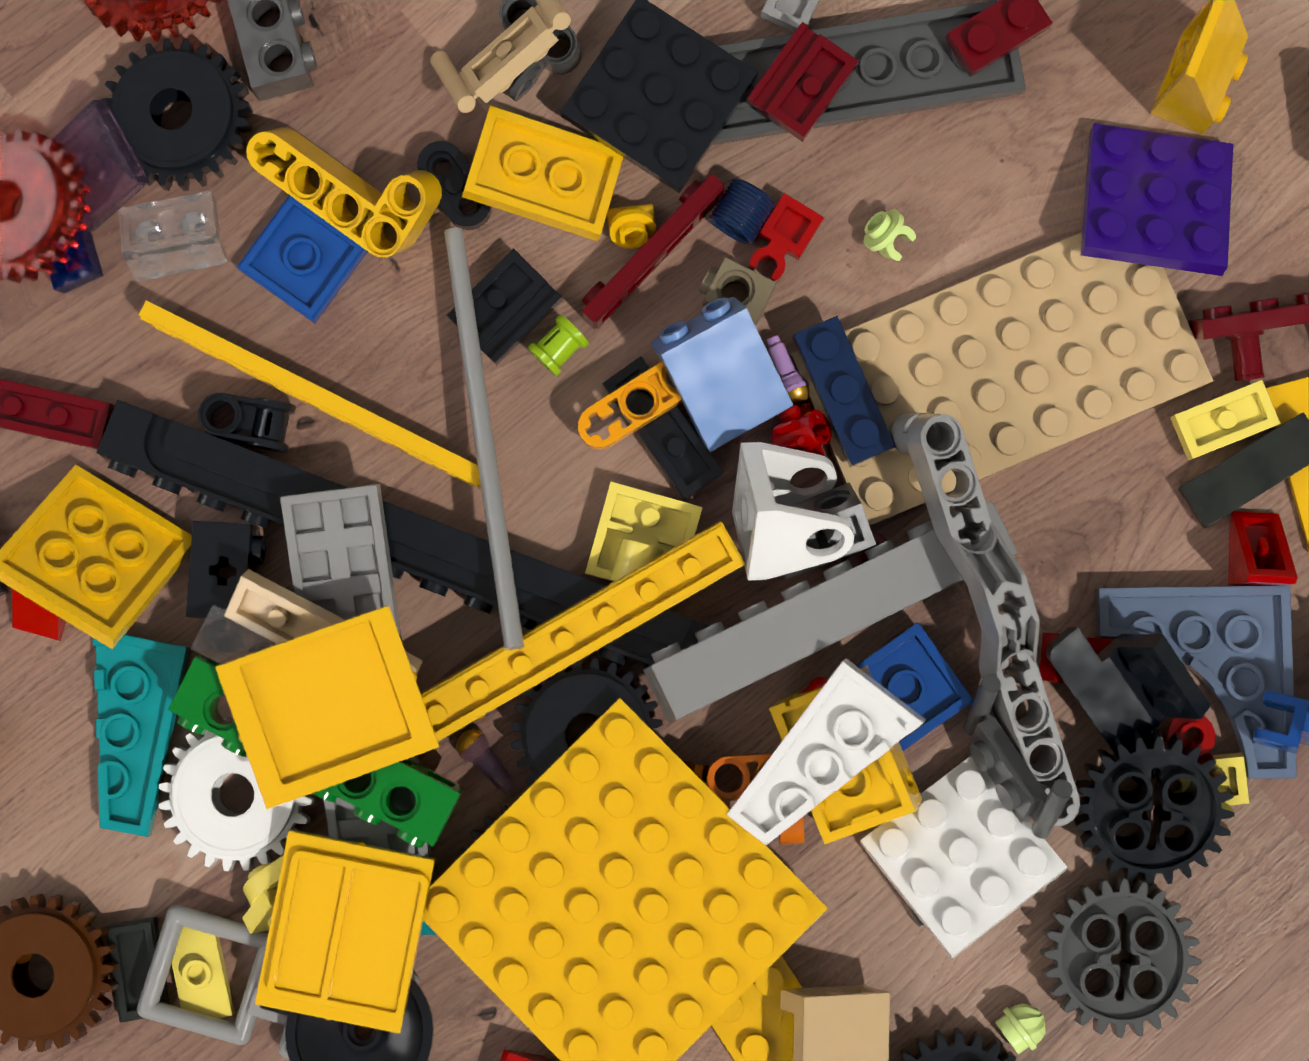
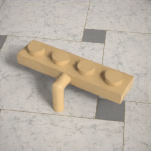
M249 569L241 576L224 615L276 644L345 620ZM406 652L412 671L417 674L423 660Z

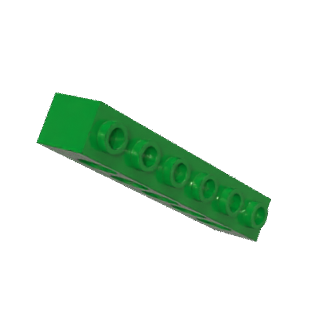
M206 654L196 656L168 710L180 716L177 723L182 727L200 735H204L206 730L223 738L221 745L225 749L239 756L247 757L243 743L239 740V732L235 721L230 722L223 719L218 712V702L225 693L215 667L224 663ZM405 759L370 772L372 780L368 788H357L347 780L313 793L329 802H335L337 797L355 806L352 812L359 818L375 825H379L382 820L398 828L396 835L411 845L422 848L424 843L434 846L438 841L465 787L410 759ZM398 786L409 788L416 798L414 809L402 811L396 808L391 800L393 788Z

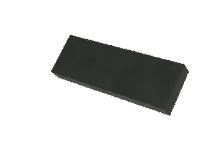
M1304 412L1300 413L1178 488L1203 528L1210 526L1309 465L1308 418Z

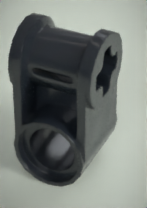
M214 393L207 396L201 402L198 410V419L201 426L217 438L242 443L262 450L287 453L289 445L285 443L289 416L295 413L296 406L266 398L253 399L226 393ZM223 405L233 406L235 411L233 423L224 429L215 428L212 422L214 411Z

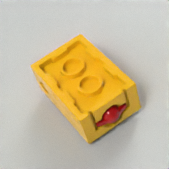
M868 665L859 668L873 679ZM817 677L805 689L780 698L769 708L782 741L830 678ZM897 742L890 750L852 777L850 781L837 791H834L811 810L824 844L916 812L922 797L900 743Z

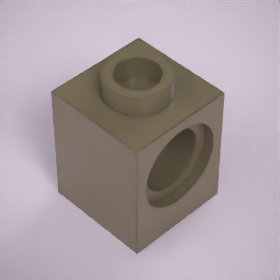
M725 257L719 269L713 266L709 268L700 286L699 292L706 295L703 307L716 299L724 298L721 290L725 285L739 283L746 288L748 298L742 304L747 308L756 326L774 291L776 282Z

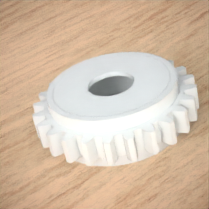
M230 717V718H223V719H225V720H227V721L233 722L232 719H231V717ZM206 730L205 737L203 738L194 732L187 734L186 739L191 747L186 749L179 746L172 750L179 759V762L177 764L164 765L163 770L173 776L170 782L159 784L160 790L170 792V800L160 803L159 809L171 810L173 815L172 818L164 823L165 828L177 826L180 830V833L173 842L176 845L186 841L191 843L192 846L187 854L190 858L196 857L201 852L205 853L204 866L211 867L218 859H223L224 871L233 870L236 860H240L244 871L253 868L254 857L256 856L262 865L272 862L271 849L280 856L283 855L286 845L283 840L287 838L288 831L290 829L297 830L295 828L296 823L307 824L310 822L311 818L301 811L303 806L314 804L315 798L306 795L266 809L248 757L239 756L225 749L221 745L223 738ZM232 773L246 777L254 789V801L244 814L229 810L223 804L221 798V786L224 780Z

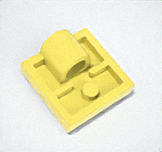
M610 482L585 574L615 582L695 536L703 507Z

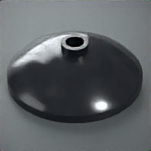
M413 978L400 1034L373 1028L371 1037L369 1039H362L356 1032L357 1025L326 1020L290 1011L287 1016L285 1040L290 1061H428L433 1045L434 1023L431 1008L423 990Z

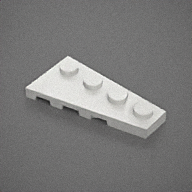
M845 659L727 815L759 841L767 845L830 794L850 781L852 777L890 750L892 746L906 735L917 729L926 719L849 660Z

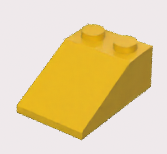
M1208 0L1184 28L1151 109V115L1201 135L1214 122L1217 124L1222 122L1231 103V97L1225 95L1230 81H1237L1240 78L1249 57L1248 54L1242 52L1248 39V33L1235 0Z

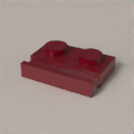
M802 21L748 96L747 104L758 108L764 113V116L803 142L856 69L859 60L823 35H818L810 30L808 25Z

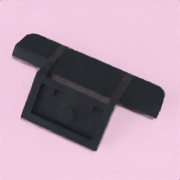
M1068 627L1047 647L1046 656L1113 753L1117 752L1114 739L1117 737L1128 747L1133 745V732L1138 731L1144 742H1150L1151 732L1160 725L1165 717L1202 719L1211 707L1163 634H1120L1097 654L1079 627ZM1159 768L1152 769L1151 779L1158 775ZM1131 776L1134 781L1141 783L1140 777Z

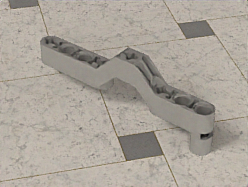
M904 413L897 417L892 424L890 435L896 446L895 448L901 453L911 456L935 534L967 584L982 630L980 657L978 660L981 677L983 679L987 675H994L1001 682L1000 690L992 706L994 717L1036 779L1042 781L1040 785L1047 795L1057 780H1066L1072 785V795L1055 826L1066 825L1073 821L1078 814L1080 800L1036 662L1040 619L1026 575L992 523L966 438L959 422L952 416L945 414ZM952 470L956 476V486L950 494L946 495L942 489L941 482L945 473ZM954 506L955 511L949 510V507ZM964 520L969 522V527L963 530L964 537H960L958 530L965 527ZM1004 594L1008 595V600L1006 601ZM1002 604L1003 611L998 610V605ZM1006 668L1007 674H1004L1002 669ZM1027 700V714L1023 719L1017 721L1015 717L1016 708L1022 701ZM1041 745L1042 756L1036 764L1031 765V752L1034 748Z

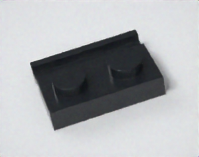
M514 248L472 289L480 350L497 366L563 300L562 295L554 290ZM454 307L447 314V317L458 327Z

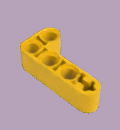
M280 127L257 133L248 142L247 158L250 165L258 173L377 257L387 258L411 248L428 223L442 197V187L439 180L426 170H416L393 178L384 192L381 193L301 134L288 127ZM310 167L319 175L320 185L318 189L309 181L308 172ZM409 183L414 184L420 192L421 200L419 205L413 204L409 200L407 195ZM348 195L352 196L358 204L357 216L352 215L348 211L346 206ZM386 222L395 228L397 233L395 244L391 243L384 234Z

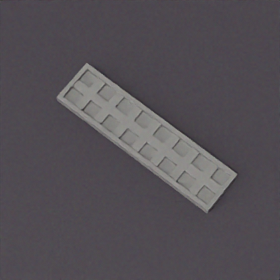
M380 484L280 497L294 593L345 620L389 605L402 640ZM418 755L409 758L419 764ZM366 773L349 781L357 788H368L372 780L371 773ZM404 786L393 788L391 800L394 806L402 811L414 809L416 804L414 793ZM338 797L335 802L324 800L329 837L356 843L364 842L366 845L432 858L431 845L424 843L423 847L420 848L405 842L396 835L398 828L382 820L379 825H375L359 818L352 812L355 806Z

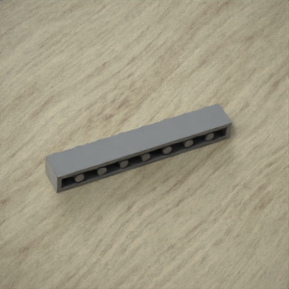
M993 501L987 503L993 525L1013 555L1017 554L1018 552ZM930 520L907 531L906 533L910 541L896 548L890 539L865 551L869 561L853 568L850 561L847 560L824 571L823 574L827 581L813 588H810L808 581L805 580L780 592L784 602L768 609L765 601H761L739 612L738 615L742 622L726 630L720 621L695 633L699 643L687 649L681 650L678 642L651 654L655 664L643 669L668 723L701 709L964 580L936 536L932 521ZM964 520L965 527L958 530L960 537H964L963 530L969 527V522Z

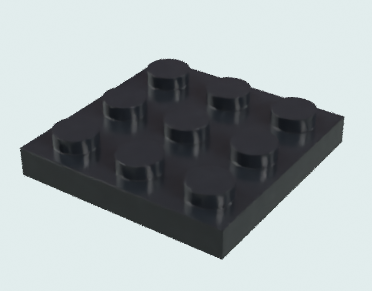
M635 0L561 110V117L680 194L756 80L758 72L648 0Z

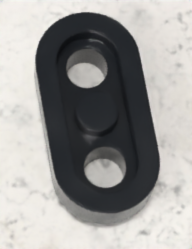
M445 141L433 142L427 145L419 154L417 169L426 170L439 180L442 187V197L439 206L453 225L463 230L480 228L489 220L492 213L491 206L476 202L477 209L474 213L464 214L460 211L462 203L469 200L463 198L462 194L471 166L455 145ZM440 162H446L451 165L450 172L445 176H439L434 173L435 166Z

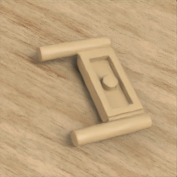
M535 0L538 5L532 6L469 61L461 69L460 73H458L445 52L438 51L431 56V65L459 111L463 113L471 112L476 106L475 99L478 97L485 103H488L494 96L506 91L513 83V80L532 63L538 62L546 56L549 49L559 41L553 31L555 29L564 30L571 23L570 15L559 0Z

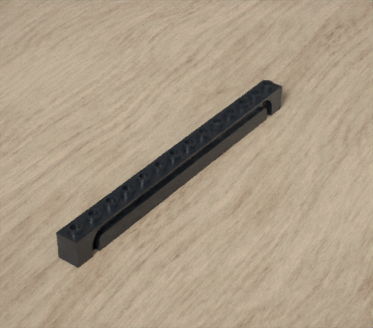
M117 400L96 452L110 459L107 467L109 469L135 478L138 470L155 476L152 485L177 495L180 494L182 486L199 493L196 502L222 512L226 504L244 510L240 519L268 529L271 520L284 525L280 497L348 488L120 400ZM382 501L394 578L401 580L405 571L422 578L419 584L420 588L446 597L448 589L455 590L466 595L463 604L488 614L491 613L493 605L498 607L489 541ZM510 549L522 627L531 630L538 623L542 624L606 587L595 581ZM667 609L601 647L597 655L622 665L625 664L627 657L645 663L643 668L645 669L655 664L651 656L655 652L678 642L681 650L699 643L695 633L709 627V625Z

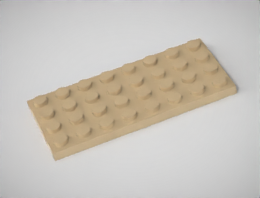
M1082 232L845 331L889 433L894 421L904 413L917 412L952 416L963 429L979 480L1213 382V378L1164 268L1081 256ZM799 351L791 353L790 357L796 371L808 380L810 384L808 399L812 409L821 411L829 422ZM830 424L831 439L827 444L844 484L850 482L861 501L870 526L926 503L910 455L903 454L894 448L849 467ZM952 470L946 472L942 478L941 484L945 494L952 492L956 486V476Z

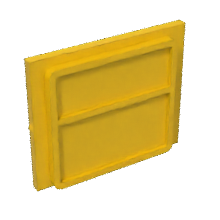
M389 605L215 667L239 732V740L245 748L266 809L439 747L416 682L417 675L412 671Z
M290 829L287 835L255 1004L400 1034L435 858L366 845L364 842L356 843Z

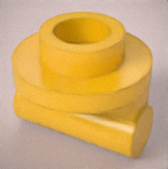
M653 203L608 209L607 218L610 238L616 245L626 249L641 248L656 233Z

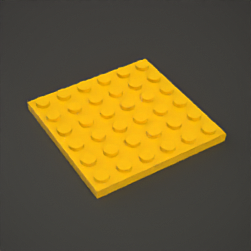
M619 698L430 886L423 921L560 1061H677L828 908L767 845L763 844L727 815L731 809Z

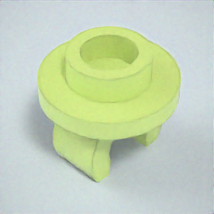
M898 210L880 211L865 226L864 245L870 251H879L884 258L900 261L902 255L894 249V239L899 235L904 240L914 241L916 234L913 229L903 225L904 217Z

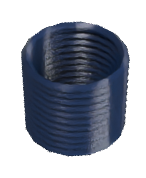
M732 179L730 186H727L728 190H725L723 197L718 202L719 204H716V208H714L709 218L715 227L734 240L743 244H753L759 231L763 228V224H765L770 213L774 210L775 203L771 197L753 184L741 179Z

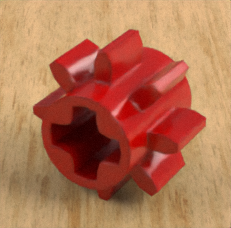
M807 403L799 407L794 405L778 414L782 423L776 424L772 429L773 445L825 456L821 446L830 441L831 428L826 416L821 411H811L810 404Z

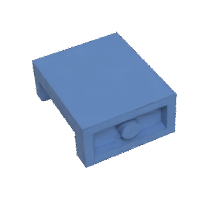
M735 297L729 299L719 298L708 303L702 308V314L686 323L685 321H678L666 326L660 331V337L650 343L654 352L662 360L692 419L690 423L694 431L710 452L794 406L747 308Z

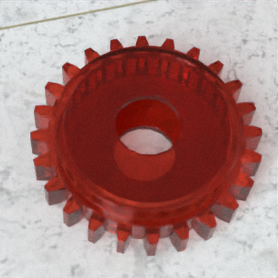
M16 129L14 136L4 131L0 132V280L2 281L8 280L21 283L22 278L37 281L38 271L49 275L54 273L52 263L55 261L66 263L68 258L65 252L70 247L78 248L80 244L75 238L79 231H86L87 228L82 219L83 214L90 212L91 207L84 204L83 196L90 192V187L79 183V180L86 174L84 169L73 165L77 157L65 151V145L35 131L30 134L24 130ZM23 195L22 207L14 218L15 206Z

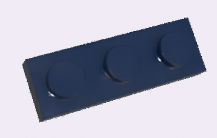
M838 316L794 334L792 338L849 467L894 449L896 446Z

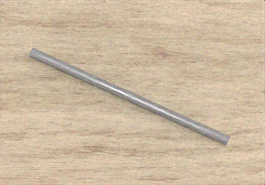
M455 227L444 231L504 649L516 650L524 647L464 234L462 228Z

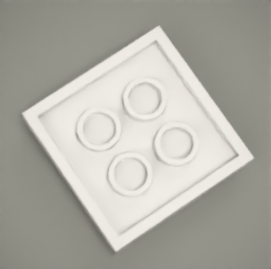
M972 756L968 757L921 793L922 801L916 812L883 823L860 840L861 846L951 959L955 958L1067 869L1065 863L1046 840L1037 838L1033 834L1032 824L1029 820L1021 824L1014 812L1008 811L1002 805L996 792V785L986 771H982L976 766Z

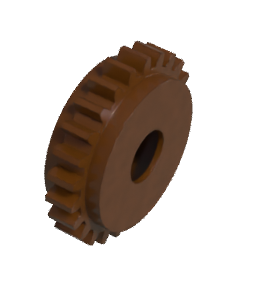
M36 894L30 897L29 904L24 897L11 901L12 910L6 905L0 907V1030L3 1031L0 1039L1 1044L6 1045L15 1038H19L18 1050L20 1051L31 1048L34 1041L36 1042L38 1052L50 1049L52 1042H54L58 1049L70 1044V1035L75 1040H78L88 1034L85 1025L94 1027L102 1021L96 1010L104 1011L112 1006L113 1002L104 994L105 992L118 989L119 983L108 978L110 972L120 968V963L109 962L107 954L117 949L116 944L104 945L101 938L106 935L109 929L107 926L95 929L91 925L97 915L94 911L83 916L78 914L81 902L77 900L70 902L64 908L63 895H55L50 897L46 905L44 894ZM33 954H40L47 958L53 967L54 980L49 991L38 988L29 978L28 965Z

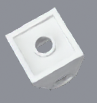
M762 442L741 443L732 514L748 581L767 580L828 563L841 558L851 549L854 543V534L850 523L846 519L836 515L790 506L831 490L834 487L837 474L832 461L827 457ZM804 468H819L825 472L823 480L813 487L797 488L790 484L792 476ZM835 529L842 533L840 541L832 547L813 549L806 545L808 538L819 530Z

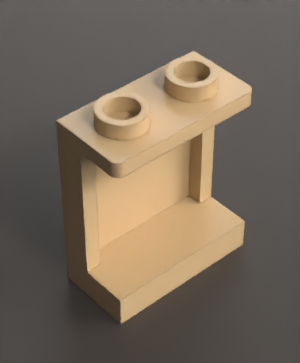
M867 985L781 989L780 1009L794 1014L793 1061H889L890 992Z

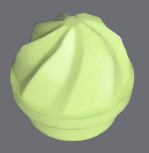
M1025 1003L1010 1008L1006 1007L1003 1010L1005 1015L995 1022L1018 1055L1029 1047L1033 1051L1046 1033L1044 1015L1037 1008Z

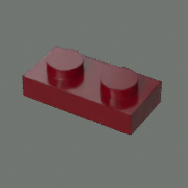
M1000 0L949 31L945 39L969 77H972L1050 29L1053 22L1038 0Z

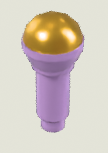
M779 335L773 336L766 340L768 345L767 351L793 405L802 404L809 398L810 384L808 380L796 371L784 342H781Z

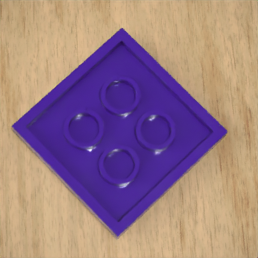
M1094 123L1089 133L1080 255L1223 276L1228 268L1233 143Z

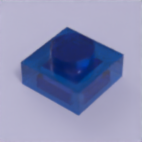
M79 229L42 246L53 290L65 294L103 276L91 232Z

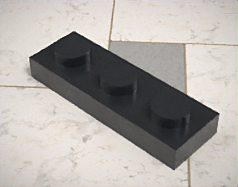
M640 356L603 382L602 386L610 394L650 368ZM636 389L627 396L626 405L631 413L644 415L652 410L654 400L648 391ZM677 406L636 431L639 438L684 500H687L724 473Z

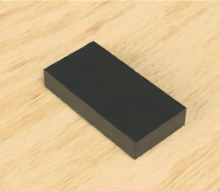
M157 917L107 925L109 929L106 933L108 944H116L117 949L109 953L110 961L120 963V968L112 972L113 980L119 983L118 989H115L120 1023L145 1019L138 1015L137 1005L160 936ZM166 980L159 1002L170 1005Z

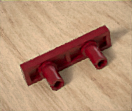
M1309 292L1296 294L1295 304L1279 306L1278 298L1251 301L1249 302L1250 311L1232 313L1231 305L1203 309V318L1189 320L1188 324L1195 339L1205 340L1225 336V340H1230L1235 381L1264 378L1259 335L1264 334L1263 330L1309 323Z

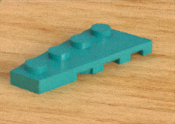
M124 635L112 650L93 638V646H96L94 686L95 690H97L98 700L96 738H99L100 764L97 765L100 828L149 837L152 836L161 792L159 784L163 783L165 773L163 767L167 764L176 720V714L169 711L168 708L185 677L191 647Z

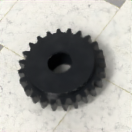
M164 39L163 51L157 52L150 43L145 44L147 56L140 59L138 55L131 52L128 55L133 65L129 69L118 64L115 67V70L121 76L118 83L114 81H106L105 86L113 95L112 98L100 99L99 103L105 110L110 112V115L99 118V123L105 129L112 130L103 136L104 142L110 147H117L113 151L112 156L119 163L127 161L124 169L133 177L141 172V180L146 185L151 186L158 177L159 185L166 191L170 190L173 180L177 181L183 191L189 190L190 179H196L202 187L207 186L206 174L212 171L219 178L224 176L219 166L224 161L232 165L237 164L236 158L231 153L234 147L245 150L247 148V144L240 137V132H251L252 125L242 116L253 113V108L249 102L240 99L245 98L249 94L248 89L243 83L235 84L239 80L240 75L234 67L226 69L228 62L223 55L219 53L211 60L212 52L207 45L202 44L195 53L193 45L187 39H184L181 43L180 50L175 49L170 39ZM178 101H186L192 104V115L185 125L174 130L162 128L161 116L165 108Z
M593 658L590 663V669H583L579 660L572 664V671L566 672L563 669L556 673L557 677L551 680L547 678L542 681L541 685L543 687L539 691L533 688L525 691L532 700L529 705L517 704L515 707L519 713L525 716L523 722L511 723V729L522 732V739L511 743L512 749L524 750L525 756L516 762L517 767L529 765L533 772L528 776L526 782L528 784L536 782L571 747L567 739V729L571 720L579 714L591 713L601 717L621 698L651 729L662 726L663 722L661 719H650L649 712L658 706L657 702L650 701L644 703L641 698L648 687L642 685L634 689L630 685L634 673L630 671L621 679L616 676V663L612 662L607 671L600 670L599 659Z

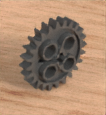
M1124 877L1117 878L1114 890H1112L1108 881L1103 878L1098 879V893H1093L1085 885L1079 886L1082 897L1080 902L1065 896L1063 899L1070 911L1066 915L1055 911L1051 913L1052 917L1060 924L1058 930H1043V934L1053 940L1054 945L1053 947L1040 949V954L1052 959L1054 964L1042 969V974L1049 978L1058 979L1048 989L1053 996L1067 995L1062 1001L1060 1008L1066 1013L1078 1008L1075 1021L1080 1025L1084 1026L1094 1017L1093 1030L1101 1035L1109 1023H1111L1113 1034L1118 1038L1123 1037L1127 1024L1138 1036H1143V1021H1148L1158 1030L1161 1029L1159 1014L1164 1011L1176 1018L1178 1014L1172 1005L1175 998L1188 1003L1191 1000L1182 990L1183 984H1198L1199 981L1187 973L1189 966L1201 964V959L1188 954V949L1200 943L1199 939L1183 934L1193 922L1186 917L1174 918L1181 908L1179 903L1171 901L1162 906L1165 899V891L1156 888L1147 897L1148 885L1141 880L1135 883L1132 891H1130L1128 880ZM1124 913L1125 921L1120 936L1117 920L1118 915ZM1096 919H1104L1107 925L1106 936L1098 943H1090L1086 934L1089 924ZM1151 921L1155 928L1154 938L1148 944L1140 946L1135 938L1136 929L1143 922ZM1121 948L1129 952V958L1122 959L1119 966L1111 961L1112 954H1119ZM1095 968H1103L1106 979L1102 988L1093 992L1087 991L1085 987L1087 974ZM1150 970L1154 979L1152 987L1145 993L1137 994L1134 990L1136 976L1142 971ZM1120 978L1123 997L1120 1000H1116L1115 993L1117 992Z

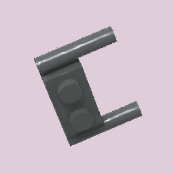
M987 675L983 677L964 723L965 732L972 736L969 743L972 759L980 770L988 773L996 785V792L1002 805L1008 811H1013L1021 824L1032 819L1034 822L1032 825L1033 834L1037 838L1045 839L1050 836L1072 795V785L1066 780H1057L1049 794H1046L996 718L990 715L1000 690L1001 682L996 676Z

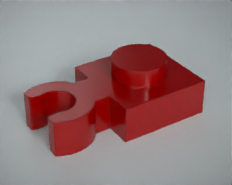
M784 193L759 232L758 237L769 244L767 247L759 248L753 253L749 269L754 271L761 260L769 259L776 267L770 279L777 283L785 271L786 254L799 261L822 224L824 217Z

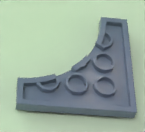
M1290 586L1095 589L1096 636L1117 638L1120 634H1163L1181 662L1203 681L1223 707L1235 733L1239 750L1244 756L1247 779L1297 778L1296 754L1253 742L1255 728L1288 735L1293 718L1292 713L1263 705L1265 691L1294 697Z

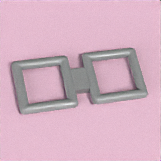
M172 905L166 913L137 1005L138 1015L148 1020L237 1045H245L249 1042L257 1017L285 1025L278 1051L283 1058L289 1059L285 1040V1028L289 1011L255 1004L269 930L250 934L244 923L182 905ZM183 927L258 948L235 1023L159 1002ZM413 972L412 978L419 985L420 979L418 975Z

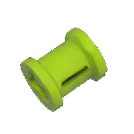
M562 314L555 318L556 325L537 344L531 343L527 347L529 352L555 377L561 373L560 367L579 348L586 349L590 345L585 336Z

